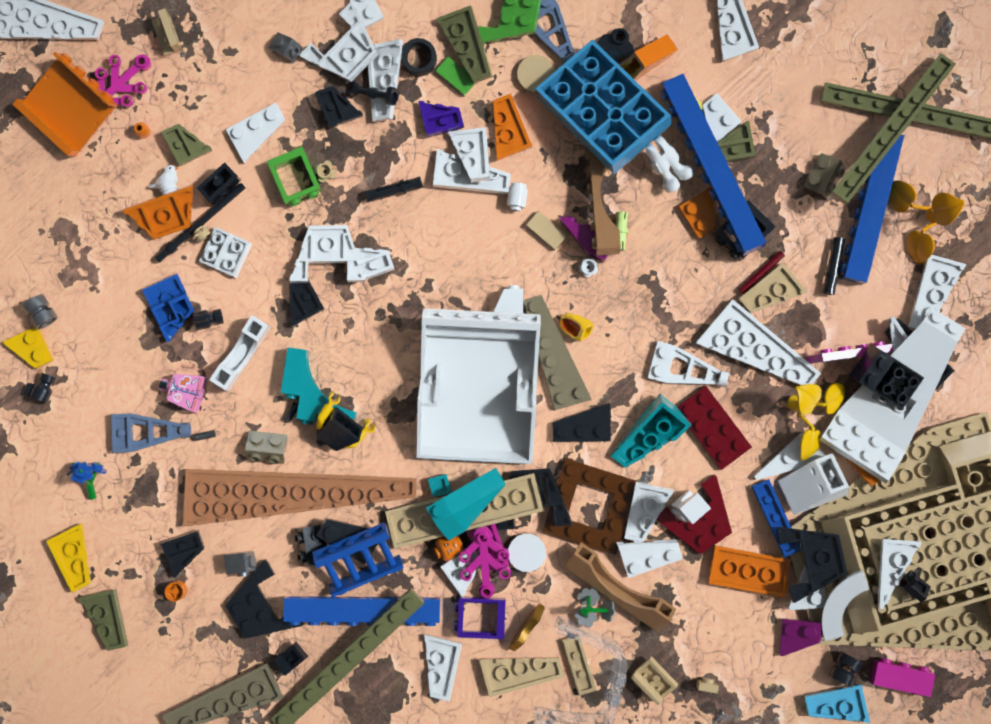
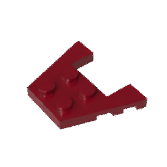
M715 474L700 484L711 500L707 503L711 509L694 524L683 521L678 523L667 506L656 519L699 554H702L732 534L719 482Z

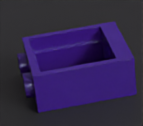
M459 596V601H455V613H458V620H454V632H458L457 637L504 639L506 598ZM464 602L498 604L497 632L463 630Z

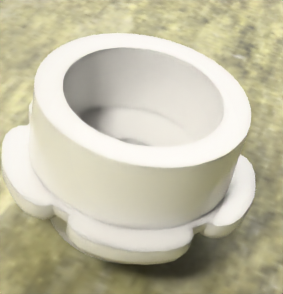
M583 259L579 265L580 272L586 277H591L592 274L595 275L598 270L597 262L594 259Z

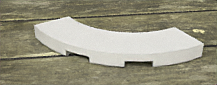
M863 570L856 571L842 579L827 597L822 614V631L825 641L844 636L842 617L847 605L855 596L869 590Z

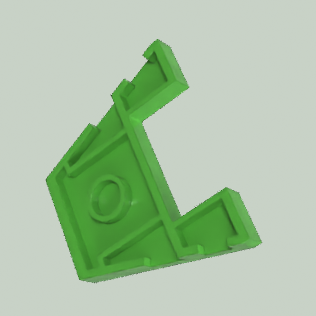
M503 0L498 28L479 26L483 45L487 42H498L505 38H516L534 34L536 32L541 0Z

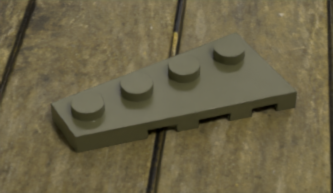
M470 5L436 18L474 83L493 77L473 7Z

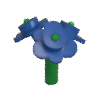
M78 461L72 463V466L69 467L71 471L67 473V476L72 474L71 480L73 482H79L80 484L85 482L88 497L90 500H93L97 497L93 484L97 472L106 474L107 470L99 462L86 464V461L83 463Z

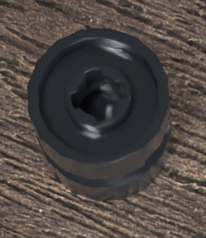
M840 651L836 659L838 664L832 667L829 676L852 688L856 680L855 673L860 672L864 663ZM845 664L851 666L850 671L843 669V666Z

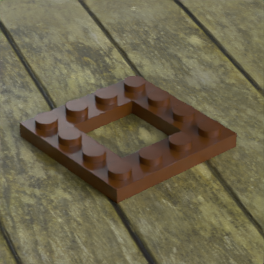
M565 458L557 486L568 512L578 482L613 493L614 496L603 530L573 521V525L554 526L553 506H550L542 532L573 542H582L586 546L616 555L618 550L616 542L621 540L631 507L635 483L639 481Z

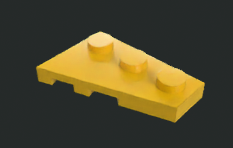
M83 523L46 541L72 593L91 584Z

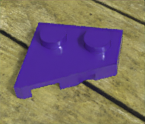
M418 101L427 137L464 128L459 107H446L442 104L436 103L433 105L425 103V101Z

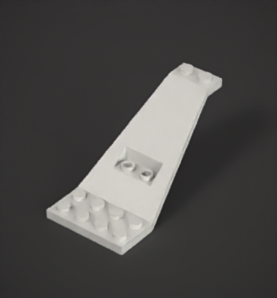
M931 308L923 322L891 354L893 358L924 377L901 411L898 410L897 406L886 399H881L878 394L862 385L838 410L820 438V441L886 484L906 453L954 348L966 328Z

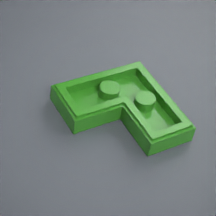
M449 57L436 70V73L464 97L476 84L466 68H461Z

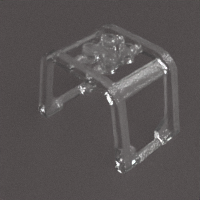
M557 616L554 624L555 628H557V634L584 642L613 654L614 659L603 704L598 712L593 714L534 706V724H582L562 721L613 724L617 709L621 704L622 688L625 687L627 678L625 654L614 639L579 625L563 616Z

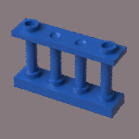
M385 522L312 552L316 567L324 566L333 582L329 584L332 598L343 595L347 591L388 574L396 573L404 568L401 556L393 557L386 540L390 539ZM379 544L386 561L375 564L368 547ZM361 551L368 568L357 572L350 555ZM343 559L350 573L349 576L339 579L332 565V562Z

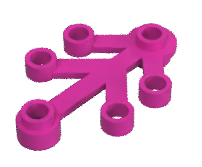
M117 55L109 57V63L111 64V86L106 92L112 96L116 92H131L140 95L147 92V86L143 82L126 84L140 70L147 71L150 69L151 60L146 55H138L135 58V64L120 78L121 58ZM118 58V62L113 64V59ZM145 59V63L140 65L139 61ZM97 68L95 76L100 84L99 88L105 92V79L108 77V73L104 68ZM104 71V75L99 77V72ZM143 85L144 89L142 91H138V87ZM129 95L113 99L117 105L127 108L131 107L134 103ZM129 98L130 102L128 104H124V100Z
M480 527L474 532V541L466 549L460 551L459 560L463 563L469 562L471 554L479 546L480 554L467 567L461 570L460 577L464 581L470 580L472 573L481 565L482 583L479 586V594L484 598H490L494 594L495 587L490 582L489 564L499 572V576L502 579H508L511 575V570L488 553V546L498 553L500 561H507L510 557V552L493 540V533L489 528ZM485 535L487 538L483 540L480 536ZM504 552L507 556L502 557L500 554ZM467 554L468 558H463L461 555ZM505 570L508 574L503 575L501 572ZM468 572L470 575L464 576L463 573ZM484 589H488V590H490V592H489V593H485V592H483V590H484Z

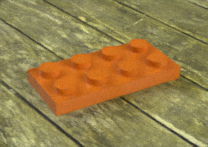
M714 545L708 584L785 598L791 559Z

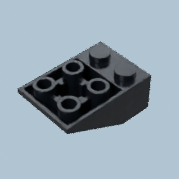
M872 343L849 375L900 409L904 408L924 379L923 376Z

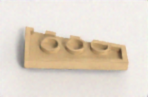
M559 657L479 659L489 698L564 677Z

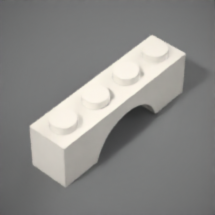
M251 315L242 329L236 345L226 359L219 364L209 380L225 391H230L271 327Z
M689 490L671 504L673 508L671 512L680 521L694 524L711 509L698 493L692 494Z

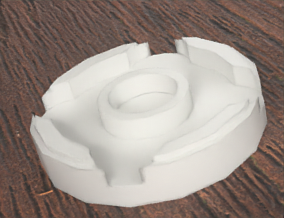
M530 533L516 536L508 547L510 563L522 572L537 570L546 558L544 543L538 536Z

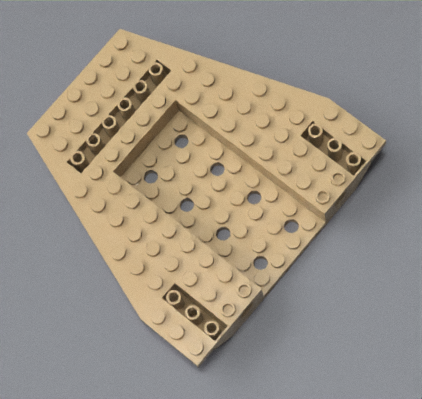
M983 412L928 429L910 442L906 453L886 484L880 480L871 488L860 477L849 485L848 495L818 506L791 525L792 529L839 534L848 574L825 586L826 600L830 592L842 579L859 570H863L869 586V590L855 596L847 605L842 617L844 636L825 641L822 631L821 642L818 644L991 651V421L988 412ZM966 516L971 518V525L969 527H964L962 523L963 518ZM929 527L934 530V536L931 538L925 536V530ZM894 538L895 540L921 542V546L917 548L913 555L912 562L907 566L904 576L910 570L914 571L918 567L922 568L920 578L931 586L925 601L921 603L898 584L884 608H877L881 539ZM802 550L789 556L797 584L805 565ZM977 554H981L983 557V562L980 565H976L974 562V557ZM943 565L946 569L945 574L939 576L936 572L937 567ZM824 608L805 609L808 620L822 623Z

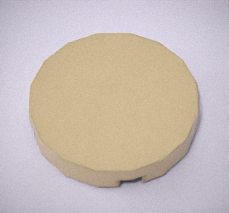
M530 55L519 64L517 70L518 82L523 89L536 93L535 88L554 73V67L546 57Z

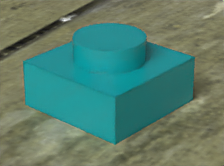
M447 474L428 479L433 498L452 493Z

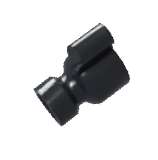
M221 308L215 309L213 312L208 310L193 312V319L197 330L210 328L213 323L217 325L224 323Z
M41 373L40 383H27L23 394L48 403L52 394L50 387L54 384L56 378Z

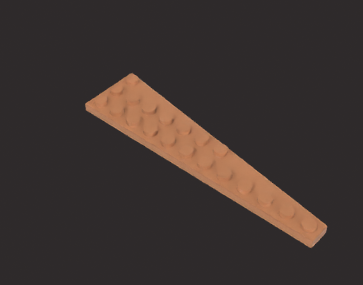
M186 469L183 527L416 498L417 478Z

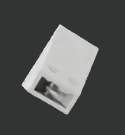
M833 453L808 463L778 481L793 515L848 495L849 485Z

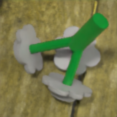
M583 588L582 592L577 594V598L581 600V603L586 605V607L582 606L580 610L575 612V618L578 619L579 625H584L587 628L592 627L593 622L597 620L595 612L601 613L602 620H606V622L612 621L615 615L613 601L604 600L599 608H593L592 606H595L600 599L595 588Z

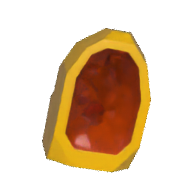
M565 313L560 318L562 330L578 341L587 339L594 328V324L590 320L578 314Z

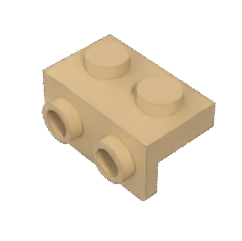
M652 656L638 666L631 676L635 685L640 687L647 694V697L657 705L661 704L663 698L678 686V683Z

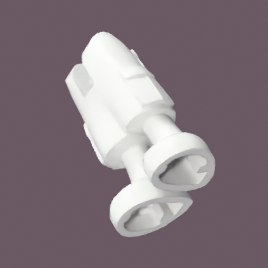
M659 135L654 139V142L660 152L652 144H648L645 150L656 173L662 174L663 189L667 193H672L680 187L678 179L688 180L694 175V169L690 165L680 164L678 162V153ZM670 166H671V168H672V170H673L675 176L672 175L671 172L669 171Z

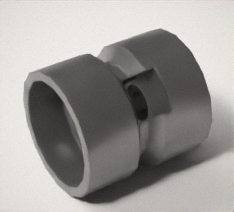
M44 294L37 295L22 305L26 315L32 317L30 321L36 330L43 329L58 319L53 308L48 307L50 303Z

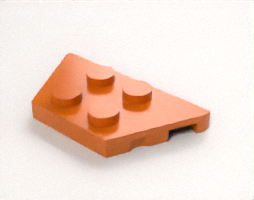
M193 185L124 208L123 212L133 218L140 228L145 229L147 234L154 240L189 228L192 217Z

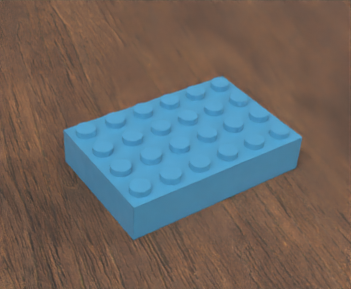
M593 39L535 88L537 98L613 174L618 172L671 125V115Z

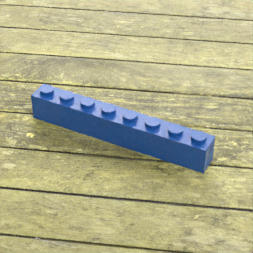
M901 135L866 179L864 188L859 192V208L856 207L853 218L856 219L855 224L850 228V243L846 245L844 255H846L845 263L842 262L839 271L842 274V280L861 285L868 282L905 135Z
M286 596L284 598L283 622H288V625H300V622H308V625H320V622H327V625L330 626L339 625V622H347L348 626H357L358 622H366V625L370 626L400 597L332 598L330 596ZM421 597L424 600V604L404 622L405 626H417V623H424V626H436V623H440V597Z

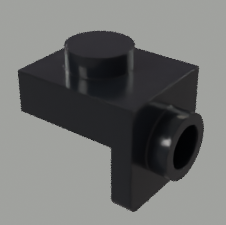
M918 567L914 571L910 570L905 575L903 589L922 603L927 599L931 586L920 578L922 568Z
M295 642L273 662L278 670L286 676L303 662L308 655Z

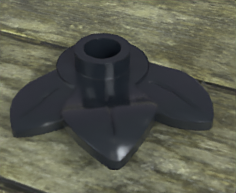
M616 28L611 34H604L597 42L616 62L622 56L628 59L634 52L633 45L629 42V34L623 28ZM618 35L622 36V37H623V40H622V41H618V40L616 39V36H618Z

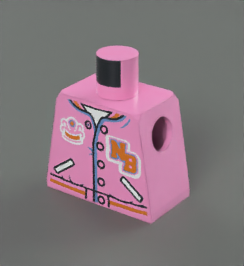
M173 374L172 381L161 379L159 390L168 392V401L191 412L199 413L208 378Z

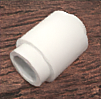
M511 183L507 198V206L510 207L511 211L520 212L521 209L526 207L528 193L526 184Z

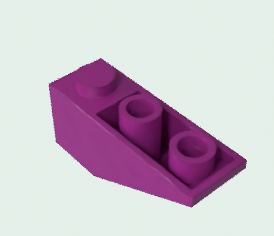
M568 215L566 217L561 216V224L585 254L604 262L607 255L596 256V249H592V238L595 237V232L591 231L590 225L576 223L577 220Z

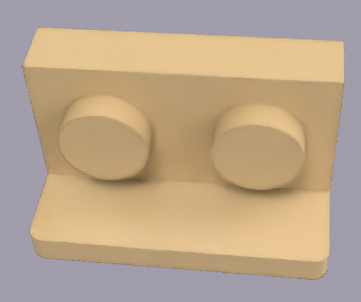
M165 8L159 10L160 17L153 19L152 23L163 54L167 56L182 50L170 14Z

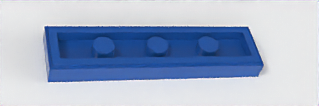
M770 479L751 486L783 558L801 551L799 542L782 545L779 543L776 527L791 529L792 527Z

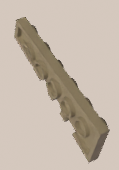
M542 295L523 300L527 314H541L539 357L554 409L558 410L592 400Z
M266 663L162 715L165 724H203L214 719L284 698V695L269 664Z

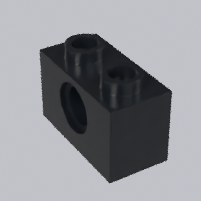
M224 162L197 189L214 206L241 179Z

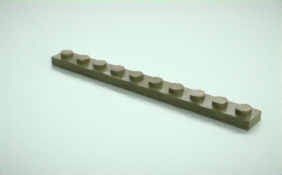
M942 53L938 55L831 192L832 196L844 205L849 203L956 63Z
M825 82L820 102L891 117L904 99ZM925 104L912 120V123L991 140V118Z
M410 588L271 716V720L275 724H294L424 604V600Z

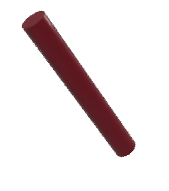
M779 251L738 289L741 294L747 292L782 260L785 254Z

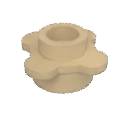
M325 161L314 167V171L319 176L318 180L322 183L336 176L330 161Z
M200 226L193 232L195 234L193 240H197L199 243L204 241L211 234L208 230L209 227Z

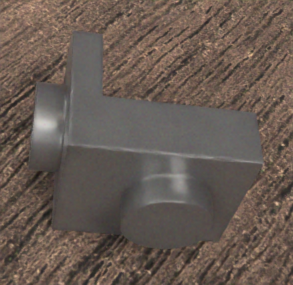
M277 32L268 47L272 52L285 57L292 63L296 61L303 49L293 38Z

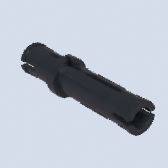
M419 176L366 190L365 194L367 201L371 202L397 194H407L409 191L423 188V184Z
M833 237L829 264L824 275L826 279L823 294L835 295L837 281L840 279L839 269L846 240L844 238Z

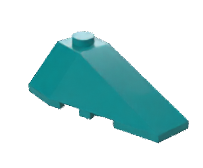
M660 393L611 454V457L626 468L644 458L648 453L661 449L668 442L677 440L691 426V423L671 401Z
M494 468L426 507L435 525L449 541L465 532L506 484L497 468Z

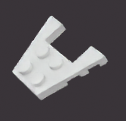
M350 2L339 15L351 26V29L325 55L312 43L299 55L303 59L352 82L378 54L355 5Z
M347 225L308 227L301 246L300 255L290 276V283H308V264L347 263V281L365 282V277Z

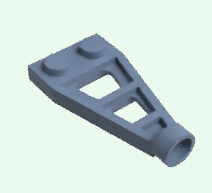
M541 0L538 20L547 14H551L555 21V27L547 32L537 24L534 35L565 63L576 53L573 50L559 5L556 0ZM557 32H560L564 39V44L556 47L549 39L550 36Z
M131 413L111 414L112 453L135 452L181 437H191L190 422L177 423ZM134 424H142L148 427V437L140 441L133 440ZM154 426H166L167 436L155 438Z

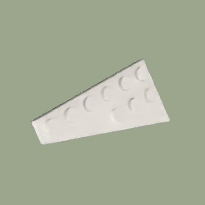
M0 0V39L99 40L105 23L98 18L45 0Z
M733 299L695 343L798 385L813 384L821 374Z

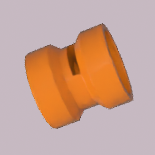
M179 580L168 584L165 588V596L172 602L183 599L188 592L186 583Z

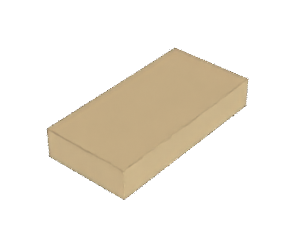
M540 211L526 225L554 250L568 236Z

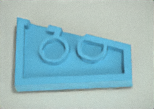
M855 684L852 688L846 686L804 696L807 714L810 717L870 723L861 684Z

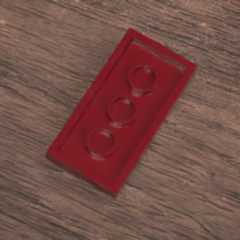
M704 386L677 406L691 423L689 429L720 470H723L752 448L707 386Z

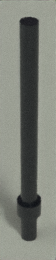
M242 183L237 185L173 242H168L165 245L166 248L154 258L160 263L169 254L175 253L178 250L177 247L193 235L196 229L208 222L244 191L246 187Z

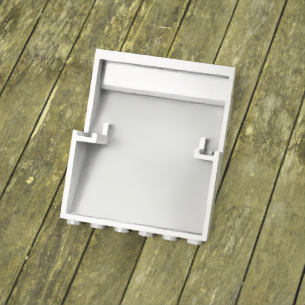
M423 308L421 379L417 410V458L532 464L541 314Z

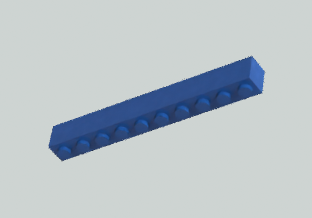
M684 73L663 82L662 90H660L664 101L668 100L670 104L668 107L672 117H676L678 121L677 128L680 134L684 133L686 137L685 144L688 150L693 151L694 163L697 168H701L703 172L701 177L704 183L709 184L711 188L709 191L713 201H717L719 205L717 208L721 218L725 217L728 223L726 228L730 235L733 234L736 240L734 244L737 251L742 252L743 256L765 247L766 240Z

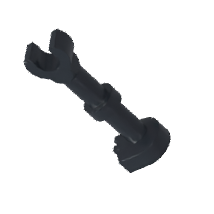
M349 81L348 83L353 85V89L351 91L346 90V93L350 96L362 94L371 99H384L386 104L392 106L397 103L400 92L395 87L389 86L386 92H383L374 87H361L355 81Z

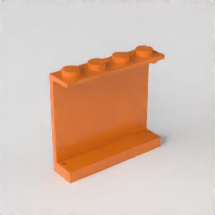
M54 52L53 55L57 58L26 98L24 100L16 99L12 105L67 156L76 157L117 107V104L113 101L114 97L110 93L103 92L99 88L100 84L92 78L89 79L85 75L86 71L78 65L75 66L71 62L72 58L64 52L62 54Z

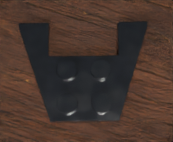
M550 468L511 471L509 479L534 473L543 507L553 506L554 526L573 525ZM511 519L499 522L497 528L498 530L516 529V521Z
M776 527L780 545L800 541L809 582L789 585L792 603L800 601L848 574L839 534Z
M267 559L260 564L225 605L244 639L296 628L305 624L300 622V625H288V622H283L284 616L280 619L276 616L259 586L260 583L275 575Z

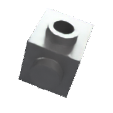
M254 551L224 555L226 574L237 573V577L248 576L250 571L256 570L257 560Z

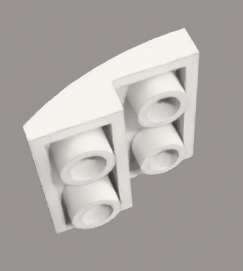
M214 227L199 262L237 278L252 243Z

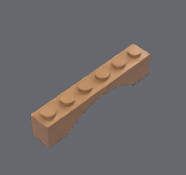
M584 148L585 159H588L589 165L586 166V177H590V183H587L588 195L592 197V201H589V213H593V219H590L591 231L595 232V237L592 238V249H596V256L620 254L619 228L606 214L601 199V183L608 168L588 148Z
M580 542L570 554L564 565L565 568L653 630L660 633L671 622L676 611L675 607L662 598L641 594L619 582L604 567L598 554L588 546Z

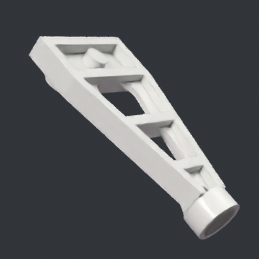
M657 341L647 378L663 383L714 384L725 387L729 372L720 371L677 346ZM675 357L684 360L688 364L685 374L674 375L670 372L672 360ZM693 365L706 369L705 378L691 377ZM720 374L718 381H716V375Z

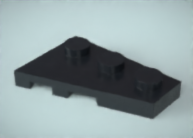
M610 403L553 422V442L611 441Z
M325 518L315 535L327 543L333 544L369 528ZM378 544L368 547L370 554L373 553ZM361 551L350 555L365 565L366 562Z

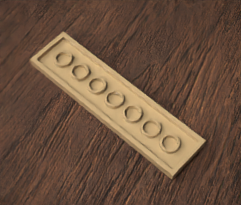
M535 474L505 480L506 485L467 530L544 511ZM443 497L385 511L394 549L444 537V534L435 525L426 507Z

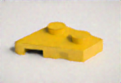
M35 327L3 341L4 345L35 369L54 361L41 330H36Z

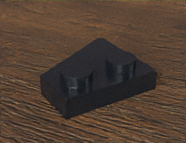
M309 279L308 283L289 284L292 327L325 310Z

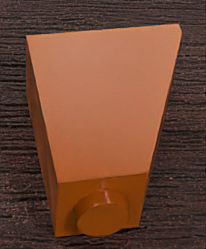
M668 34L635 51L621 67L634 80H637L668 60L678 49Z

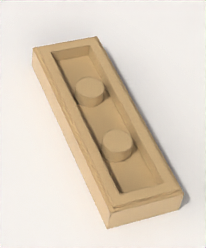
M580 634L561 639L578 696L597 691Z

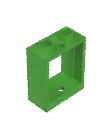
M302 146L267 161L284 203L287 206H297L302 203L301 200L305 198L313 199L319 196V192H322ZM303 159L314 186L287 196L277 170Z

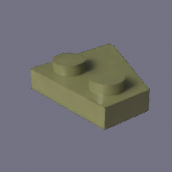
M749 121L744 122L738 129L733 130L728 136L717 142L727 162L756 157Z
M180 124L161 131L179 167L212 152V148L209 145L200 141L198 137L189 133Z

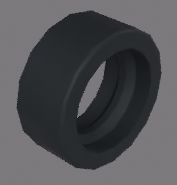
M424 38L409 40L402 48L401 61L403 68L413 76L421 77L428 75L436 66L437 54L435 47ZM417 46L424 47L430 54V61L422 68H415L408 62V53Z

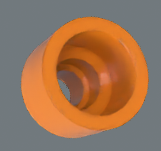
M138 122L133 127L134 134L140 139H145L150 135L151 130L144 122Z

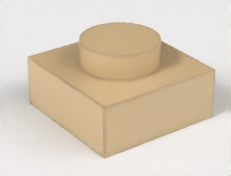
M703 677L702 680H697L696 688L699 691L718 693L719 685L714 682V679Z

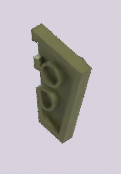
M117 589L78 598L80 603H83L89 619H92L97 628L96 631L107 651L129 646Z

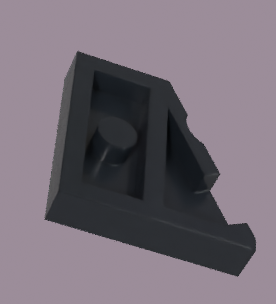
M331 86L315 92V97L328 129L363 117V113L360 110L358 111L335 87Z
M199 529L161 542L173 578L177 577L205 548Z

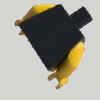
M331 391L328 394V404L323 406L317 417L316 443L319 447L327 445L334 451L355 448L366 437L367 432L372 433L375 431V424L373 423L367 427L371 423V420L367 418L363 421L362 427L338 407L332 408L333 405L340 402V395H338L337 399L333 400L331 397L334 391Z

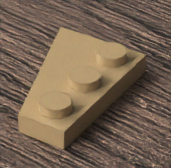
M782 263L738 300L751 314L807 293V291L787 266Z

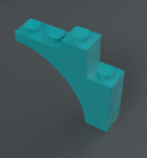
M288 347L281 393L286 394L285 398L297 399V396H300L296 419H301L303 424L312 425L313 421L317 422L318 414L323 406L328 404L329 399L321 392L312 377L309 365V351ZM338 405L332 406V408L338 407L351 419L357 420L358 412L347 410Z

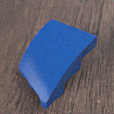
M178 273L142 288L167 342L172 339L187 318L194 312L192 303Z

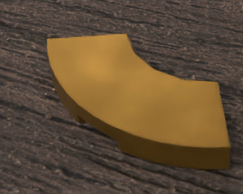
M539 603L531 611L515 634L509 649L516 651L525 643L530 632L540 622L545 606Z

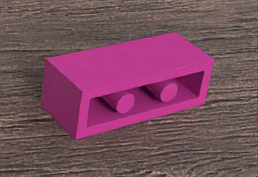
M880 657V660L873 659L869 678L871 684L931 697L935 674L929 671L930 668L918 665V668L910 667V663L899 661V664L891 663V659Z

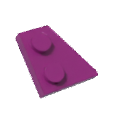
M783 618L780 656H785L820 643L822 623Z

